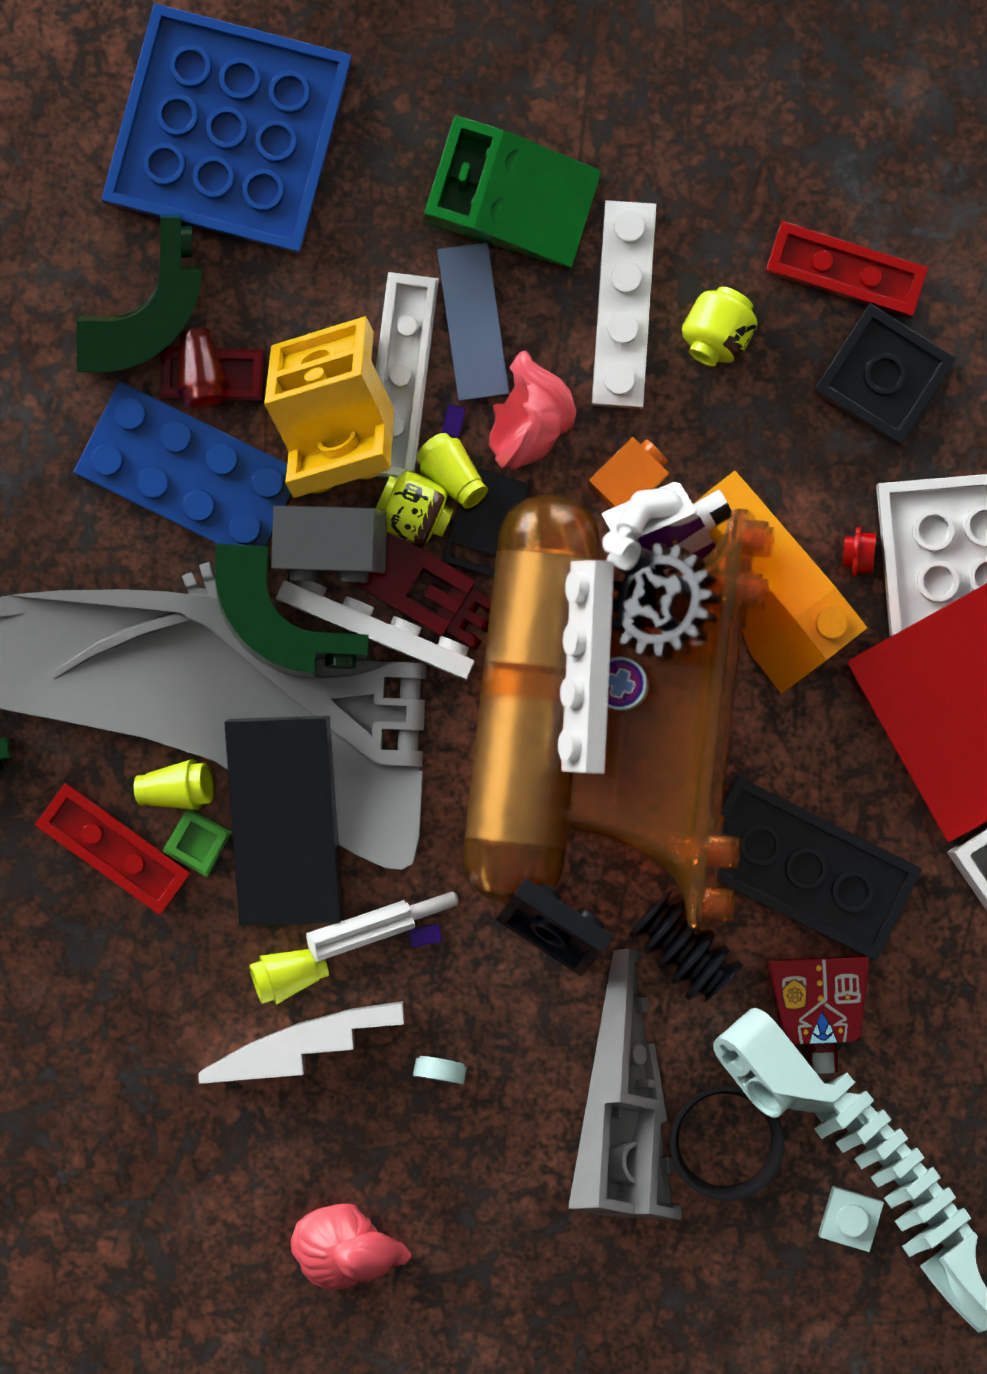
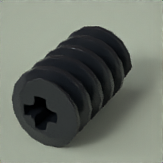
M672 889L641 916L634 924L629 936L635 939L648 934L649 939L643 949L644 953L647 955L661 949L663 954L657 967L662 970L675 964L678 968L671 982L676 985L690 980L691 985L685 995L686 999L691 1000L703 995L705 1002L723 988L744 965L739 960L723 965L729 953L727 946L722 945L712 950L709 949L716 934L711 929L697 935L695 934L702 919L695 914L682 920L681 917L687 903L681 899L668 904L667 901L673 891Z

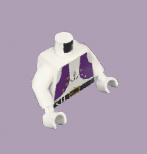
M676 482L658 489L637 491L630 501L602 513L611 530L603 538V547L606 552L610 553L607 561H614V566L628 571L637 564L641 550L653 556L654 545L660 543L668 547L670 551L675 545L690 551L689 556L695 554L706 562L705 569L716 561L720 554L708 531L735 515L720 489L692 504L681 484ZM663 570L665 575L669 577L674 574L679 577L684 575L680 570ZM646 626L651 633L656 635L663 634L661 629L657 627L651 629Z

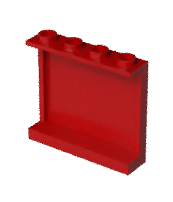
M986 583L846 661L947 842L987 822Z

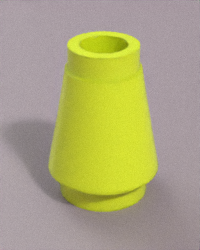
M440 433L429 439L418 451L416 460L420 464V473L442 485L446 489L447 494L459 502L465 509L474 507L486 496L488 488L483 483L482 478L458 438H451L447 433Z
M190 759L146 773L145 775H137L134 780L135 799L140 806L149 805L199 810L202 804H210L214 797V779L211 768L207 763H197L196 760Z
M309 949L259 956V962L249 965L253 984L262 1004L274 1001L277 1005L318 982L321 978L329 976L326 960L316 962Z

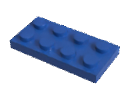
M118 381L73 471L76 475L216 544L268 546L273 531V506H288L292 498V494L285 483L287 463L121 381Z

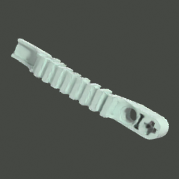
M757 1008L749 1009L713 1042V1049L721 1064L751 1102L765 1115L773 1118L779 1117L786 1109L814 1112L821 1121L814 1128L821 1139L835 1131L846 1128L848 1132L836 1142V1145L843 1153L860 1144H864L867 1147L855 1158V1161L861 1169L874 1162H880L883 1167L870 1177L878 1188L892 1180H895L899 1185L884 1198L891 1209L908 1200H911L914 1204L912 1208L895 1220L900 1230L903 1232L920 1223L927 1222L929 1224L927 1228L902 1247L908 1256L911 1257L923 1250L932 1249L941 1242L944 1247L920 1265V1267L958 1314L978 1333L986 1331L987 1287L979 1274L976 1262V1242L978 1236L967 1223L971 1217L965 1208L957 1210L952 1203L956 1197L951 1189L948 1187L942 1190L936 1182L941 1177L934 1167L926 1169L920 1161L925 1157L918 1148L910 1150L904 1142L908 1137L901 1128L894 1131L887 1124L891 1119L884 1110L876 1112L870 1104L874 1100L867 1091L860 1094L846 1092L855 1084V1081L848 1073L824 1083L778 1024L767 1013Z

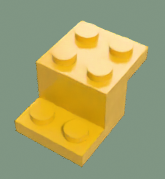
M366 316L271 345L264 404L289 452L285 483L293 498L310 493H323L333 486L356 479H370L383 471L390 470L394 407L371 361L374 332Z

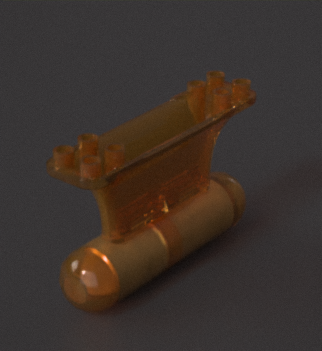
M556 494L532 496L516 504L506 514L498 535L463 847L464 872L476 891L490 901L507 905L525 878L537 886L546 883L555 888L564 869L568 829L593 833L629 845L648 855L664 867L676 881L683 894L687 923L690 928L710 929L713 920L732 921L735 907V890L717 888L719 867L738 868L741 838L723 836L725 816L722 815L742 630L746 628L747 609L766 610L768 602L769 579L763 578V574L752 573L753 557L771 558L773 554L775 529L774 527H769L768 521L756 520L755 515L749 509H734L721 541L711 553L703 558L706 562L703 570L709 571L716 575L717 581L708 590L720 595L721 601L709 605L708 612L714 614L718 620L716 623L704 622L701 627L707 636L705 642L694 637L689 640L691 646L690 654L685 655L673 647L671 660H664L656 656V654L650 659L636 653V648L631 649L620 642L623 633L611 629L610 659L625 657L639 663L647 673L649 689L643 702L631 710L620 711L607 707L605 773L602 774L561 771L562 759L558 752V740L563 731L564 706L561 702L560 690L562 682L566 678L567 656L563 648V634L568 625L569 601L565 593V583L570 573L571 561L598 560L600 549L598 525L589 510L574 499ZM681 571L668 574L667 576L671 577L675 574L681 577L684 574ZM613 590L612 599H617L618 592ZM612 611L611 621L618 616V613ZM646 626L642 628L647 634H663L661 629L657 627L651 629Z

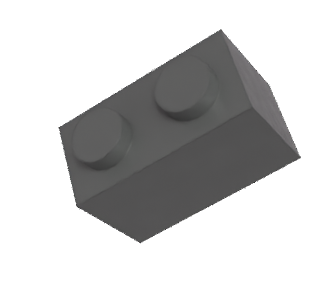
M273 506L271 568L288 571L287 580L319 581V572H338L337 582L369 583V573L385 574L386 511L375 508Z

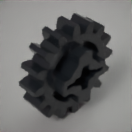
M657 543L654 545L653 556L641 550L637 564L628 571L620 569L625 577L622 582L613 581V590L617 591L618 595L617 599H612V611L618 613V616L611 621V629L623 633L620 639L623 645L631 649L636 648V653L650 659L656 654V656L664 660H671L673 647L677 651L688 655L691 653L689 643L691 638L694 637L705 642L707 636L701 627L704 622H717L718 618L708 612L709 605L721 601V596L708 590L717 581L716 575L703 570L706 562L695 554L689 556L690 551L681 546L675 545L670 551L668 547ZM663 570H680L684 575L679 577L674 574L669 577L665 575ZM646 626L651 629L657 627L661 629L663 634H647L642 628Z

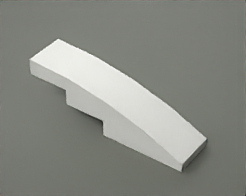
M403 1001L347 1009L282 1029L248 1043L204 1068L198 1073L199 1084L303 1075L306 1072L305 1054L354 1050V1029L404 1025Z

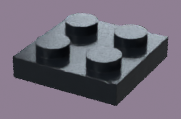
M869 303L813 392L897 446H900L956 358Z
M525 878L505 904L496 921L579 976H582L603 953L613 935L604 930V923L595 915L585 910H578L577 912L560 901V894L548 884L541 881L533 883Z

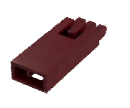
M342 502L340 506L342 508H353L345 502ZM388 533L385 574L369 573V583H352L441 637L447 633L474 650L478 649L482 641L474 634L465 631L468 624L470 623L486 633L492 623L475 613L478 607L482 606L487 612L498 615L503 607L474 589L475 580L415 544ZM420 574L449 591V594H446L431 584L425 591L424 596L441 605L438 611L409 594L410 589Z

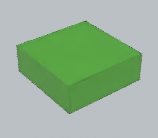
M186 809L162 852L200 874L209 877L233 832L195 810Z

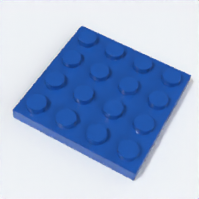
M154 3L101 201L104 204L160 218L161 214H182V224L300 255L350 71L352 55Z

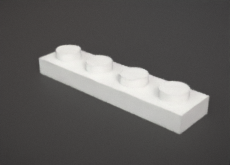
M605 200L591 406L643 409L656 204Z
M571 561L570 573L566 579L565 593L569 601L568 625L563 634V648L567 654L566 678L563 680L560 690L561 702L564 706L563 731L558 740V752L562 759L561 771L605 773L614 561Z
M283 580L276 597L278 602L353 634H368L369 640L426 663L465 681L468 680L475 664V660L466 657L469 647L443 636L440 637L438 644L418 637L422 629L421 627L396 616H393L390 624L371 617L374 607L346 596L343 605L324 597L327 588L313 581H296V584H292Z

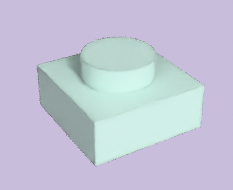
M832 1185L818 1236L870 1252L884 1202L877 1198Z

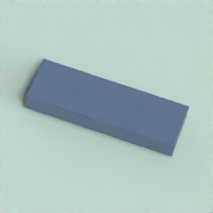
M488 242L437 249L458 401L461 403L509 396Z

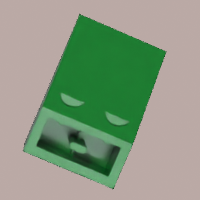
M454 115L424 212L425 224L572 269L601 170L506 130Z

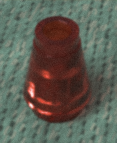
M192 328L181 332L178 394L183 396L185 406L190 408H206L224 402V391L229 385L214 342L211 339L210 330L207 328Z

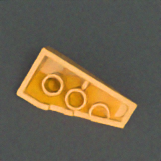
M733 471L694 503L720 489L735 515L708 532L720 552L716 561L728 591L727 594L732 608H734L749 655L779 693L782 694L868 627L736 471Z

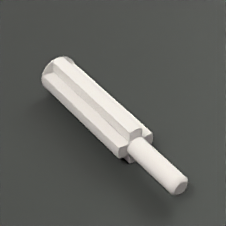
M451 891L410 906L408 902L405 903L402 900L341 921L340 923L308 932L306 934L308 948L314 960L319 962L414 929V920L457 906L459 903L458 896L455 892Z

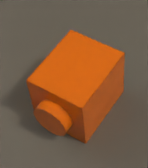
M632 437L589 479L587 486L612 509L630 501L637 491L656 489L669 475V472L663 467L668 460L649 440L646 439L640 444Z

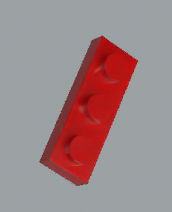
M781 221L765 273L865 305L871 303L881 310L911 319L914 315L928 267Z
M64 783L35 823V826L159 915L164 913L192 874L68 783Z

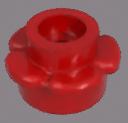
M857 527L855 537L845 536L842 567H852V575L854 577H857V573L873 574L876 533L861 532V527Z

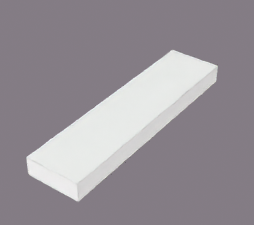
M388 272L376 372L394 407L390 470L381 472L375 478L388 479L389 476L397 479L403 471L415 472L439 278Z

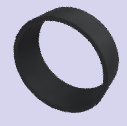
M720 1086L699 1093L687 1102L679 1112L671 1133V1154L678 1173L692 1189L712 1199L734 1201L750 1197L769 1184L781 1165L785 1141L779 1118H773L763 1113L770 1128L771 1148L766 1163L753 1178L739 1185L723 1187L706 1183L696 1177L686 1166L679 1148L680 1127L688 1111L702 1099L717 1094L738 1095L751 1102L740 1087Z

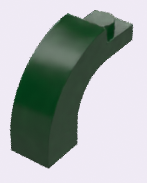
M161 214L160 276L153 293L141 306L120 315H78L77 372H113L139 365L163 351L174 341L187 324L199 296L202 266H181V257L192 258V226H181L182 214Z
M216 544L215 588L219 607L233 636L253 657L274 670L307 679L314 678L315 659H325V667L332 669H355L356 661H366L368 656V634L307 631L292 625L278 613L272 604L267 588L268 546Z

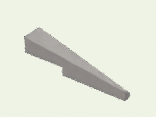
M633 949L613 950L568 1209L611 1217L669 1221L682 1220L681 1205L672 1202L668 1174L675 1172V1166L672 1157L665 1156L661 1124L667 1122L656 1047L655 1043L647 1042L642 1014L650 1011L648 997L639 995L635 963L642 960L641 953Z

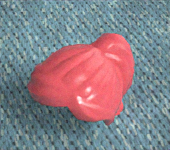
M526 350L520 352L510 366V370L514 375L515 387L504 404L496 403L493 405L495 423L489 436V447L496 455V462L501 469L509 468L513 471L545 457L559 435L565 434L573 428L577 413L570 389L559 377L532 361Z
M336 1204L308 1213L296 1223L291 1237V1253L301 1265L302 1273L312 1284L324 1289L339 1290L357 1285L359 1282H370L376 1278L383 1277L392 1266L406 1265L412 1257L410 1251L402 1242L379 1233L371 1223V1220L365 1217L354 1204Z

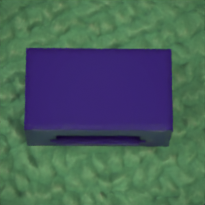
M448 404L441 433H447L450 437L459 439L466 408Z
M439 924L409 930L411 947L442 942Z

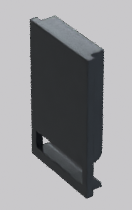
M475 467L483 483L487 486L488 492L483 500L472 508L465 509L459 503L441 561L488 577L500 579L529 483ZM452 543L501 558L498 570L450 556Z

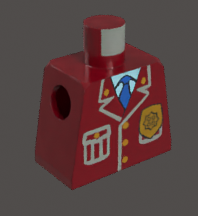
M859 955L766 960V969L779 1027L793 1044H806V1059L816 1074L838 1072L837 1042L860 1041L869 972V957Z

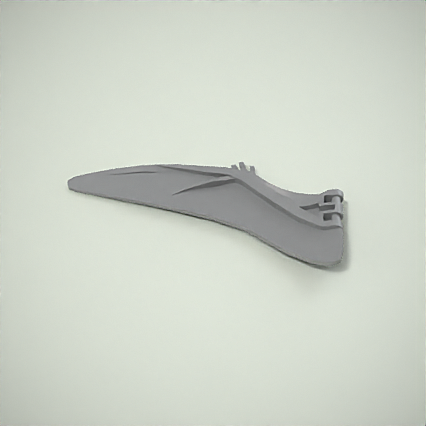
M210 562L199 565L206 588L198 587L192 572L182 576L189 594L168 591L103 589L58 590L0 597V709L142 737L213 760L227 770L224 723L226 720L330 716L339 845L353 854L384 868L402 870L414 864L421 826L423 771H421V767H423V751H418L419 731H424L425 700L420 699L421 679H426L427 674L426 663L366 660L356 661L355 669H332L325 667V659H315L313 679L299 678L274 670L253 657L241 646L227 626L217 600L215 576ZM386 678H401L400 698H385ZM384 729L398 730L397 750H383Z

